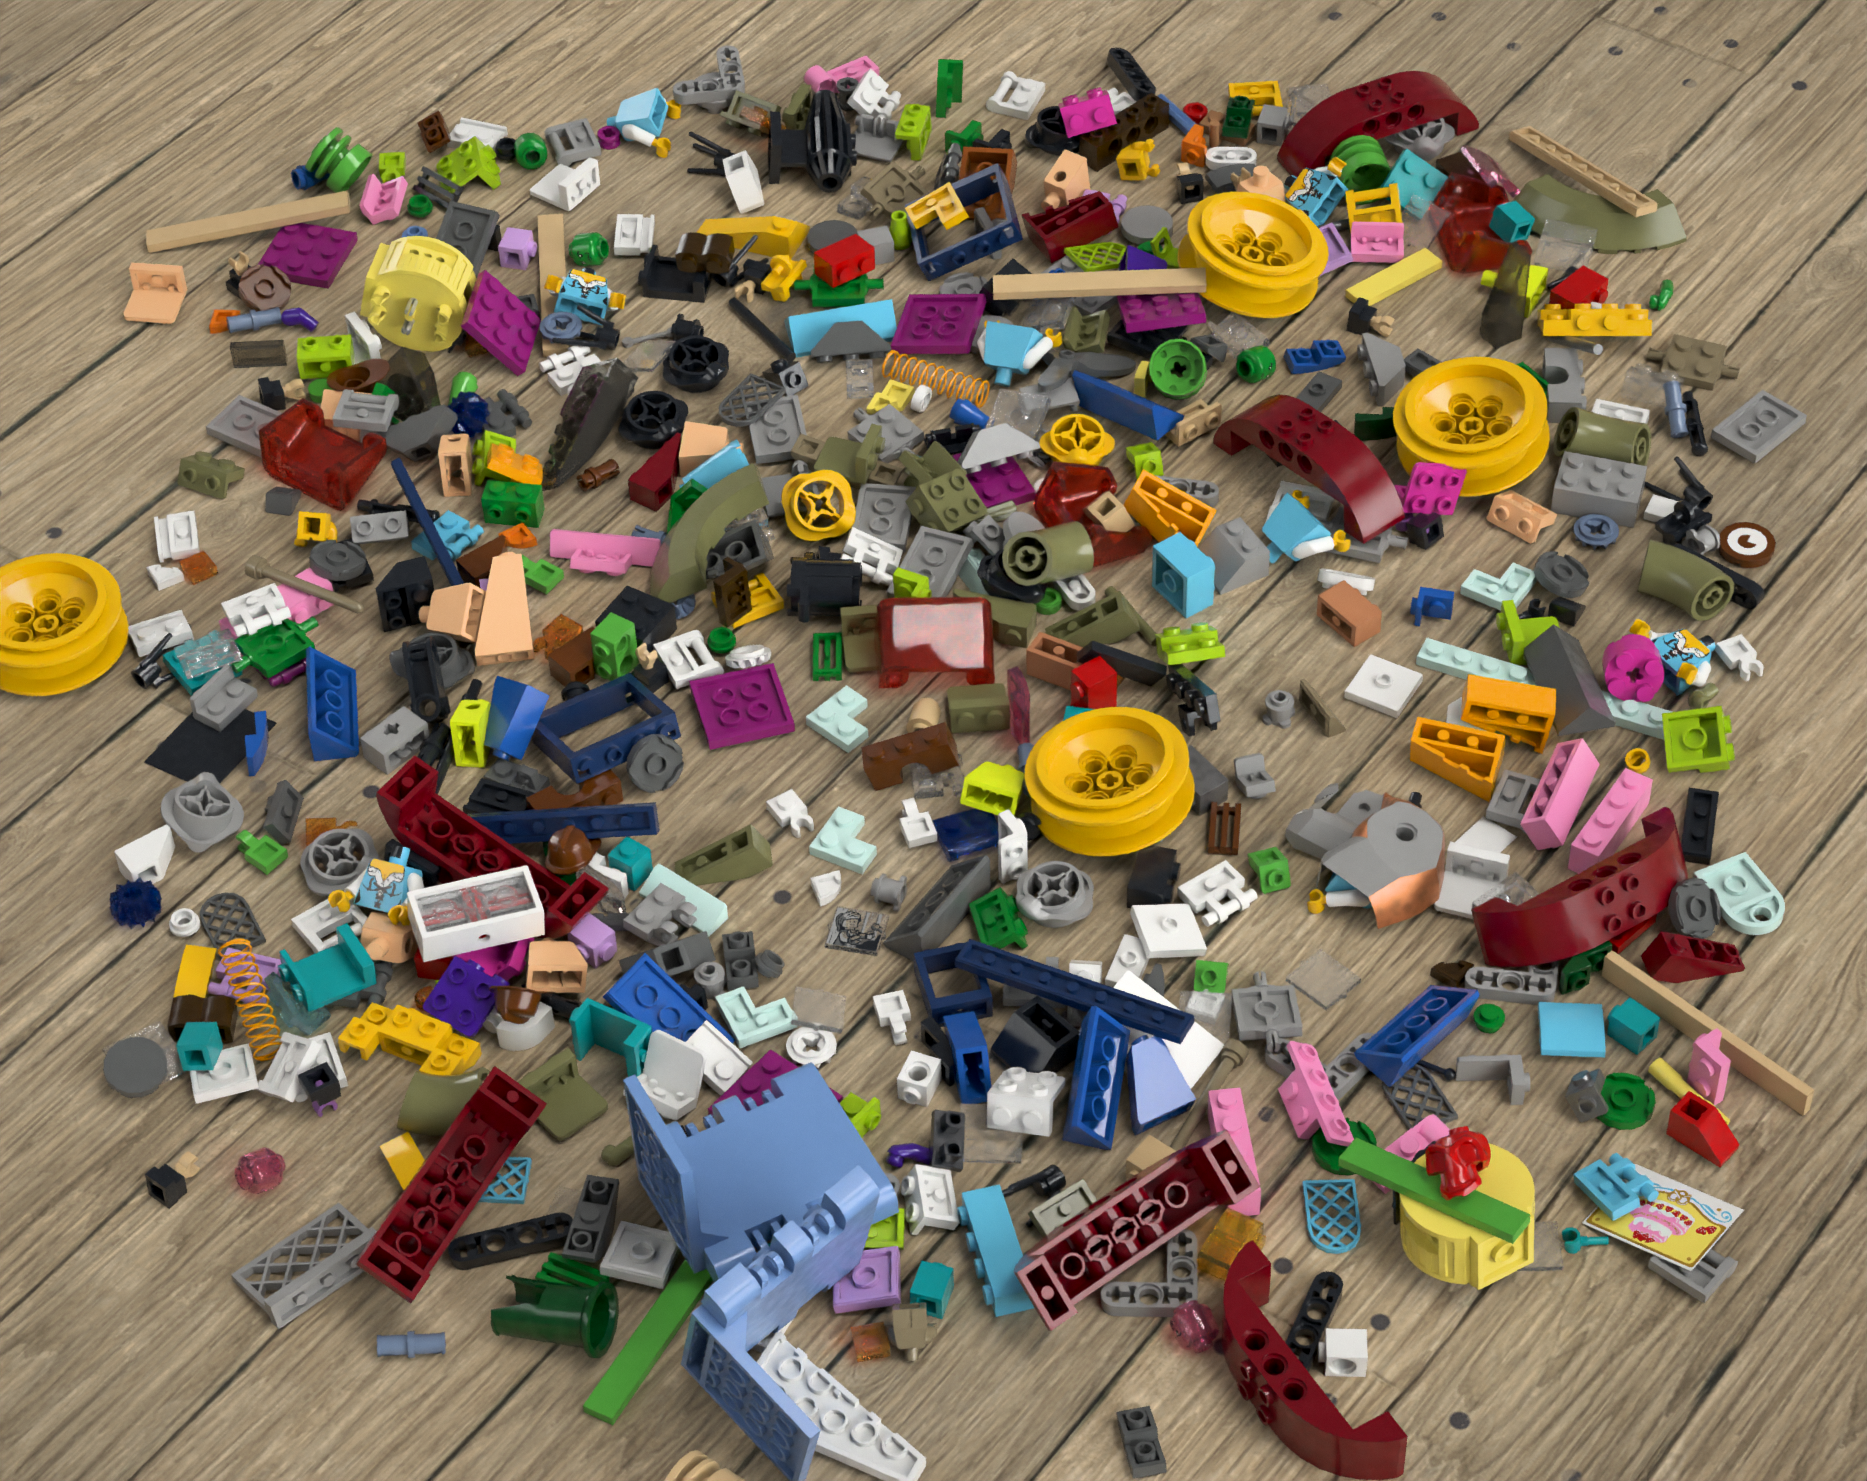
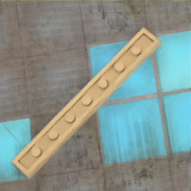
M1527 126L1510 132V141L1634 217L1657 211L1656 201L1533 127Z
M342 191L147 230L146 246L148 252L151 253L350 213V197L348 191Z
M563 213L537 215L541 321L546 316L554 313L558 298L552 296L548 289L544 288L548 274L559 278L566 277ZM542 337L543 357L554 353L559 355L568 351L570 347L567 344L551 343L549 339H543Z
M1205 268L993 275V300L1206 292Z
M1611 950L1604 957L1603 978L1694 1041L1701 1034H1708L1718 1028L1722 1032L1719 1050L1731 1060V1067L1800 1115L1804 1116L1810 1110L1814 1094L1813 1088L1616 952Z

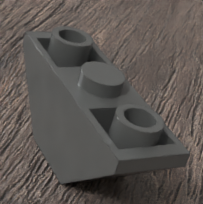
M863 321L836 322L811 350L810 354L811 358H816L817 363L832 362V357L843 356V361L859 360V355L870 354V359L885 358V353L891 351V345Z
M444 404L430 408L427 412L410 416L405 421L396 425H390L387 432L379 431L374 433L373 438L387 449L417 462L438 453L441 436L450 434L458 419L457 414Z
M707 931L618 961L624 975L646 953L669 976L698 967L704 962H712L716 959Z
M587 1175L562 1252V1258L595 1263L605 1256L614 1231L619 1179Z

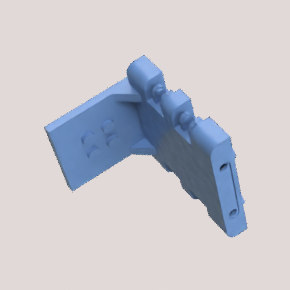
M812 1062L771 1079L772 1093L769 1089L761 1092V1098L764 1103L761 1106H757L751 1097L743 1100V1106L736 1095L713 1104V1116L710 1114L703 1117V1124L706 1130L699 1132L697 1127L691 1122L684 1126L688 1137L677 1121L665 1125L635 1074L623 1079L638 1179L694 1274L707 1269L713 1281L716 1282L739 1262L745 1268L754 1262L752 1259L756 1254L755 1248L759 1251L764 1246L769 1247L767 1241L771 1240L773 1234L791 1219L797 1225L804 1220L803 1216L812 1206L816 1204L821 1206L824 1192L857 1165L873 1179L880 1192L871 1225L899 1213L898 1200L892 1184Z
M859 1165L825 1191L821 1206L818 1204L812 1206L803 1216L804 1220L797 1225L791 1219L772 1236L770 1248L768 1246L761 1248L752 1259L754 1262L745 1268L739 1262L707 1288L701 1300L702 1304L691 1313L681 1365L789 1481H804L806 1479L821 1430L747 1352L771 1332L776 1333L796 1317L799 1308L820 1291L826 1292L860 1263L880 1192L873 1179Z

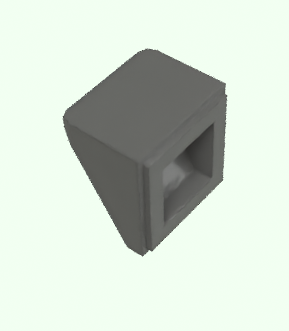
M1211 334L1191 338L1190 342L1219 361H1225L1228 348L1226 343Z
M276 486L266 493L265 511L273 514L291 515L302 495V491L300 489Z

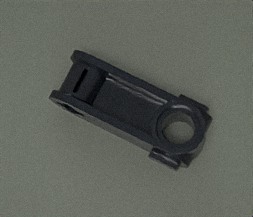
M432 636L426 637V640L420 642H403L402 652L412 702L410 704L411 711L427 723H440L448 718V714L451 711L448 697L445 694L435 640ZM433 701L436 705L435 713L427 716L425 707L429 702Z

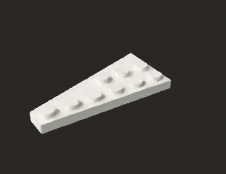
M780 1331L776 1332L757 1363L821 1430L815 1451L884 1481H917L926 1467V1458L898 1433H893L881 1423V1418L874 1412L870 1413L861 1406L859 1399L823 1368L819 1369L807 1359L805 1352L799 1347L796 1349L786 1340V1336Z

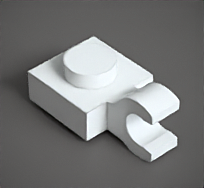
M914 798L902 800L904 807L902 814L904 818H900V828L908 848L936 842L937 832L929 812L919 813Z
M903 990L873 996V1006L880 1027L890 1025L895 1045L907 1043L905 1022L911 1021V1013Z

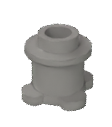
M1702 525L1697 532L1694 529L1686 531L1687 537L1682 541V545L1703 555L1708 551L1712 552L1719 548L1720 536L1717 530L1710 525Z
M1272 691L1265 699L1268 711L1267 714L1263 715V723L1266 725H1277L1282 729L1289 728L1291 726L1290 719L1295 715V708L1293 707L1294 698L1286 691Z
M882 874L880 878H875L871 886V896H874L875 903L879 904L883 901L894 904L893 911L899 912L907 894V877L902 875L898 881L887 878L886 874Z
M704 962L695 969L694 979L697 985L705 988L707 999L715 1000V996L725 993L724 986L727 985L724 968L720 964Z

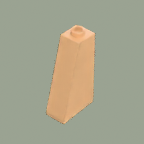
M505 552L492 559L475 647L477 666L535 659L522 554Z

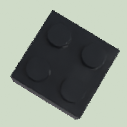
M626 586L595 620L597 627L612 612L633 622L635 625L637 648L646 643L649 653L654 650L653 644L669 639L677 630L675 605L630 586Z

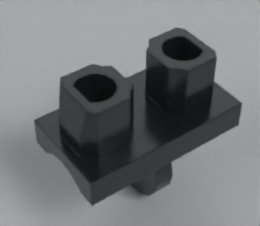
M1680 500L1675 503L1674 512L1655 522V529L1663 534V543L1668 545L1673 543L1682 544V538L1686 537V531L1694 529L1697 532L1702 525L1712 521V514L1702 511L1693 501L1688 503L1685 500Z
M936 1109L932 1112L931 1139L929 1140L930 1167L946 1168L956 1172L963 1170L964 1113Z

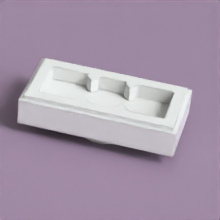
M1124 934L1105 978V985L1114 987L1127 970L1131 971L1138 978H1142L1150 958H1147L1140 938Z

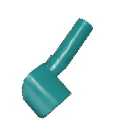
M1568 1227L1562 1231V1239L1565 1241L1564 1248L1570 1254L1579 1252L1581 1246L1609 1244L1608 1236H1580V1232L1573 1227Z

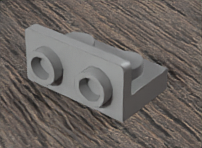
M406 510L350 517L352 541L356 545L407 539L409 537L408 531L410 529Z
M226 664L190 697L193 717L221 732L258 697L256 688L235 678L232 666Z

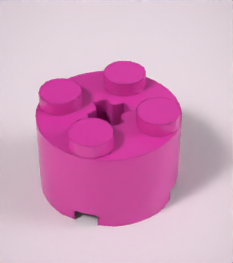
M1628 634L1622 636V639L1610 643L1605 649L1602 657V666L1608 691L1623 701H1650L1661 688L1664 681L1661 655L1654 643L1645 636Z

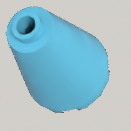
M738 440L731 441L682 478L684 484L679 485V487L681 488L689 480L694 479L709 489L729 474L748 466L749 463L745 454L742 453L740 448L736 449L740 446Z

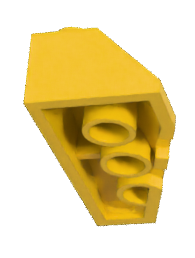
M776 216L705 219L697 233L707 236L716 233L730 235L733 237L734 247L740 250L754 235H757L758 239L748 252L769 257L789 255L792 259L809 233L810 226Z

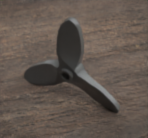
M1051 348L1041 358L1049 367L1040 375L1038 390L1048 392L1060 387L1072 377L1074 370L1093 377L1127 375L1135 371L1136 362L1128 357L1095 352L1075 353L1067 349L1056 351Z

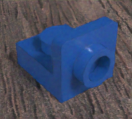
M1420 587L1418 598L1413 597L1411 602L1410 614L1415 615L1414 626H1420L1422 616L1451 620L1454 591Z

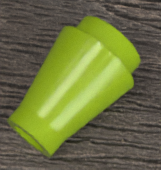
M901 210L894 211L891 214L889 228L894 241V249L905 250L910 247L913 241L907 214Z

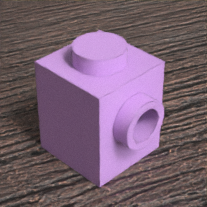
M507 227L498 246L501 267L526 270L531 258L535 257L537 252V243L533 240L532 230Z
M590 913L567 934L568 941L576 945L585 961L595 969L603 962L610 960L617 952L615 931Z

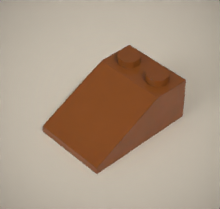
M963 147L959 180L998 163L1008 180L1012 194L1017 170V159L1014 149ZM993 175L990 178L994 180L996 179V175ZM1000 192L964 207L969 216L965 220H974L975 209L984 207L991 221L996 218H1004L1006 220Z

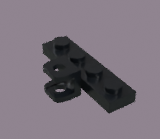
M1121 319L1107 334V342L1151 360L1152 353L1160 344L1172 339L1187 340L1186 337L1182 336L1187 331L1188 325L1155 329V333L1149 330L1126 333ZM1202 352L1208 370L1213 364V356ZM1180 364L1175 365V370L1179 372L1186 370V368H1181Z
M1168 665L1169 674L1166 675L1167 686L1180 700L1182 699L1185 704L1178 705L1183 732L1189 737L1194 736V719L1200 717L1203 718L1205 726L1209 727L1211 731L1217 730V722L1221 721L1217 693L1184 665Z

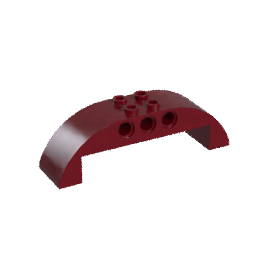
M1422 71L1399 72L1343 90L1317 104L1289 132L1277 154V160L1290 175L1298 177L1305 168L1315 170L1318 167H1325V157L1332 155L1334 149L1342 141L1352 136L1365 135L1377 140L1443 118L1446 124L1452 126L1455 130V135L1459 136L1479 129V123L1465 103L1436 75Z
M1280 394L1269 396L1223 423L1214 435L1213 444L1232 456L1252 444L1343 504L1344 531L1363 544L1405 519V513L1397 491L1386 470L1370 449L1349 430L1300 399Z
M415 755L376 793L380 810L394 836L400 844L441 867L437 875L439 876V882L442 884L527 865L544 909L545 935L536 936V938L556 939L565 936L581 922L609 891L608 887L586 872L570 886L436 794L439 771Z
M1663 807L1641 819L1645 833L1644 839L1517 906L1494 897L1473 908L1471 912L1485 964L1497 967H1521L1572 957L1605 943L1669 906V897L1674 886L1678 882L1688 879L1674 814L1670 808Z
M494 1066L388 1212L361 1252L355 1265L404 1300L412 1303L430 1277L429 1273L513 1149L533 1126L547 1103Z
M1227 1130L1220 1131L1196 1141L1147 1167L1064 1222L1035 1244L1018 1261L1014 1268V1273L1048 1331H1052L1078 1313L1074 1305L1216 1207L1234 1205L1258 1189L1260 1185Z
M1253 1240L1246 1243L1232 1262L1224 1284L1221 1337L1224 1358L1231 1375L1237 1382L1241 1396L1246 1401H1251L1256 1408L1260 1421L1265 1426L1269 1425L1277 1437L1291 1451L1321 1470L1359 1480H1385L1398 1478L1403 1475L1408 1436L1391 1414L1387 1411L1352 1429L1261 1312L1259 1307L1269 1303L1271 1262Z

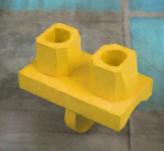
M775 255L770 261L772 271L761 283V288L763 291H770L773 300L785 302L790 297L789 288L794 287L795 280H803L801 273L807 267V263L803 259L800 261L791 260L789 255Z

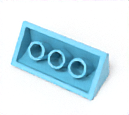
M892 299L789 316L784 320L796 358L811 355V350L836 322L863 321L886 342L893 340L897 329Z

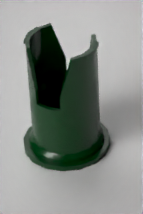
M506 1275V1279L514 1283L516 1301L521 1304L491 1309L490 1323L492 1331L496 1336L504 1335L584 1348L590 1358L600 1359L607 1353L614 1339L619 1316L617 1290L611 1282L601 1281L594 1288Z

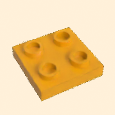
M491 444L487 455L488 469L511 478L510 482L541 485L543 469L542 464L539 463L540 461L537 458L528 454L521 456L514 453V449L506 444Z

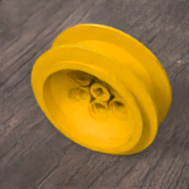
M1224 192L1203 199L1192 209L1187 221V234L1181 240L1177 258L1179 268H1205L1206 292H1200L1199 294L1210 302L1245 316L1278 318L1295 314L1312 302L1318 288V277L1326 267L1329 252L1327 242L1319 228L1307 216L1291 205L1258 193Z
M1463 357L1448 360L1424 370L1403 388L1394 406L1393 423L1397 434V453L1401 465L1409 476L1413 466L1418 462L1441 463L1453 469H1466L1467 473L1459 496L1488 495L1518 484L1538 468L1549 447L1550 431L1547 421V399L1544 390L1528 371L1511 362L1496 358Z
M63 553L33 555L0 567L1 690L25 696L60 694L94 681L117 662L128 641L129 625L125 611L122 608V597L118 583L106 568L88 558Z
M1108 707L1072 716L1052 727L1037 741L1030 751L1025 765V784L1031 797L1032 813L1038 816L1042 823L1038 825V829L1050 842L1077 854L1116 856L1149 847L1168 836L1182 823L1194 801L1195 784L1189 768V752L1185 738L1170 721L1160 715L1142 709Z

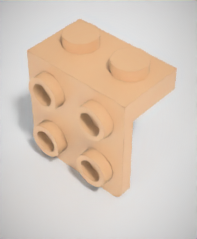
M132 262L129 272L133 291L123 313L124 319L127 321L163 324L175 322L187 292L183 267Z

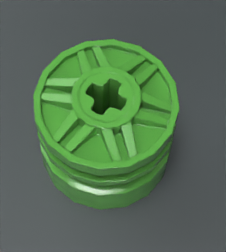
M339 127L333 129L319 141L305 165V169L309 172H313L318 168L315 173V177L318 179L330 173L326 186L335 193L347 191L365 170L373 155L360 144L348 150L347 148L352 137L346 135L341 139L344 131Z
M1352 136L1342 141L1331 155V159L1336 156L1347 163L1342 168L1341 177L1337 176V178L1348 190H1354V192L1380 188L1391 170L1379 142L1370 136ZM1380 199L1356 202V204H1371Z
M1183 339L1168 340L1160 344L1152 353L1149 363L1150 377L1156 389L1165 397L1174 400L1188 399L1196 395L1204 386L1207 377L1206 361L1201 350L1192 342ZM1180 364V367L1186 368V370L1182 372L1183 376L1178 378L1176 374H1171V372L1175 370V365Z

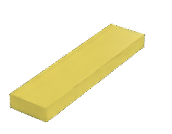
M1423 248L1346 289L1345 297L1353 303L1361 297L1369 300L1368 306H1372L1441 269L1443 261L1428 249Z

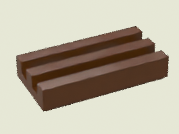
M1211 802L1208 854L1238 855L1241 803H1235V807H1229V803L1217 806L1218 802ZM1217 815H1223L1220 847L1215 846ZM1229 815L1235 816L1232 847H1226Z

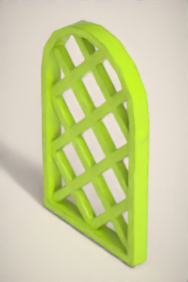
M1101 242L1064 248V253L1084 272H1095L1119 268V263L1127 247L1119 243ZM1098 249L1105 250L1107 253L1100 252ZM1083 251L1092 253V256L1084 254ZM1112 252V253H1116V254H1120V255H1119V257H1118V256H1115V255H1111L1110 253ZM1095 255L1104 256L1105 258L1095 257ZM1080 257L1088 258V259H1090V260H1089V261H1086V260L1080 259ZM1108 258L1115 259L1117 262L1110 261ZM1093 260L1102 262V264L1094 263Z

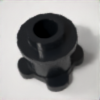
M679 313L671 328L673 344L687 336H703L704 327L701 326L700 320H684V314Z

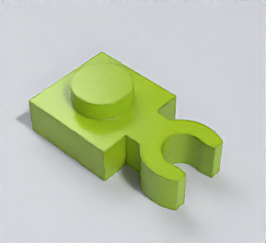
M405 152L379 154V175L382 183L405 176Z

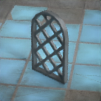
M750 373L719 405V417L727 425L735 427L753 424L786 393V388ZM766 386L767 391L757 393L756 388ZM753 389L754 393L744 395L743 390ZM768 395L769 400L759 401V396ZM755 397L756 402L746 403V398ZM742 399L743 404H732V401ZM757 406L758 411L748 412L747 407ZM744 408L745 413L735 414L734 409ZM731 410L732 415L724 416L722 411ZM746 417L747 420L737 421L736 418Z
M226 892L216 894L207 899L200 910L202 926L213 947L217 948V955L220 960L222 956L218 954L219 948L217 944L223 945L233 940L235 936L244 937L247 940L253 939V941H250L252 948L266 942L250 906L242 896ZM226 899H235L233 905L224 903ZM239 902H241L245 906V908L239 907ZM210 905L216 906L213 913L206 912ZM221 907L230 909L227 916L218 914ZM235 910L244 912L240 919L231 917ZM248 914L252 922L245 920ZM204 916L210 917L207 924L204 920ZM215 918L224 920L220 927L211 925ZM228 921L237 923L234 930L225 928ZM242 925L251 926L248 933L239 932ZM255 928L260 936L252 935ZM210 930L217 931L214 938ZM221 933L231 934L227 941L219 940ZM229 945L223 948L221 953L224 955L227 948L233 947V949L242 951L247 947V945Z
M1415 1064L1411 1069L1417 1071L1416 1076L1404 1074L1396 1084L1394 1083L1391 1088H1394L1392 1094L1387 1089L1388 1086L1382 1081V1089L1386 1098L1408 1130L1424 1119L1421 1117L1424 1110L1435 1113L1437 1117L1439 1114L1447 1116L1440 1119L1444 1124L1458 1119V1114L1434 1078L1424 1067ZM1421 1073H1422L1427 1079L1420 1078ZM1402 1078L1413 1081L1411 1088L1400 1085ZM1418 1082L1429 1085L1426 1092L1415 1089ZM1432 1087L1434 1088L1438 1096L1430 1094ZM1398 1090L1409 1092L1406 1100L1395 1097ZM1413 1094L1424 1097L1422 1104L1411 1101ZM1428 1098L1440 1101L1438 1107L1426 1106ZM1396 1102L1405 1104L1403 1110L1400 1109ZM1443 1103L1449 1112L1441 1110ZM1408 1106L1419 1108L1418 1115L1406 1113ZM1408 1119L1415 1120L1413 1127Z

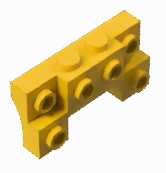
M1544 304V309L1537 310V327H1540L1542 336H1652V320H1648V309H1641V304H1625V309H1618V304H1602V309H1591V304H1575V309H1561V304Z
M372 1002L361 1018L354 1016L338 1037L340 1051L344 1053L351 1046L359 1049L361 1058L367 1061L380 1044L382 1051L421 1065L420 1072L435 1075L463 1074L468 1068L474 1066L482 1055L480 1043L453 1033L451 1024L424 1015L414 1008H406L398 1004L392 1010Z

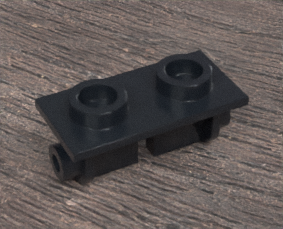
M970 423L956 426L955 433H951L950 428L930 430L929 434H925L924 443L927 450L936 441L950 455L962 453L972 433L981 430L980 425Z

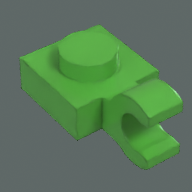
M522 555L525 583L547 595L564 578V571L543 559L534 563Z
M243 830L236 836V839L241 842L237 848L245 855V860L266 875L288 858L287 849L267 835L258 840L250 832Z

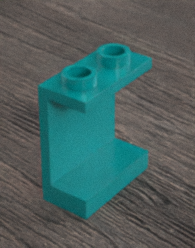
M348 923L336 927L337 945L299 961L293 962L285 949L279 951L281 964L278 965L279 974L284 982L289 981L296 1002H302L308 1012L377 984L374 962Z
M586 998L580 1007L573 1010L569 1020L576 1059L581 1061L592 1046L597 1044L625 1057L628 1077L634 1074L636 1077L641 1075L652 1033L651 1025L590 998Z

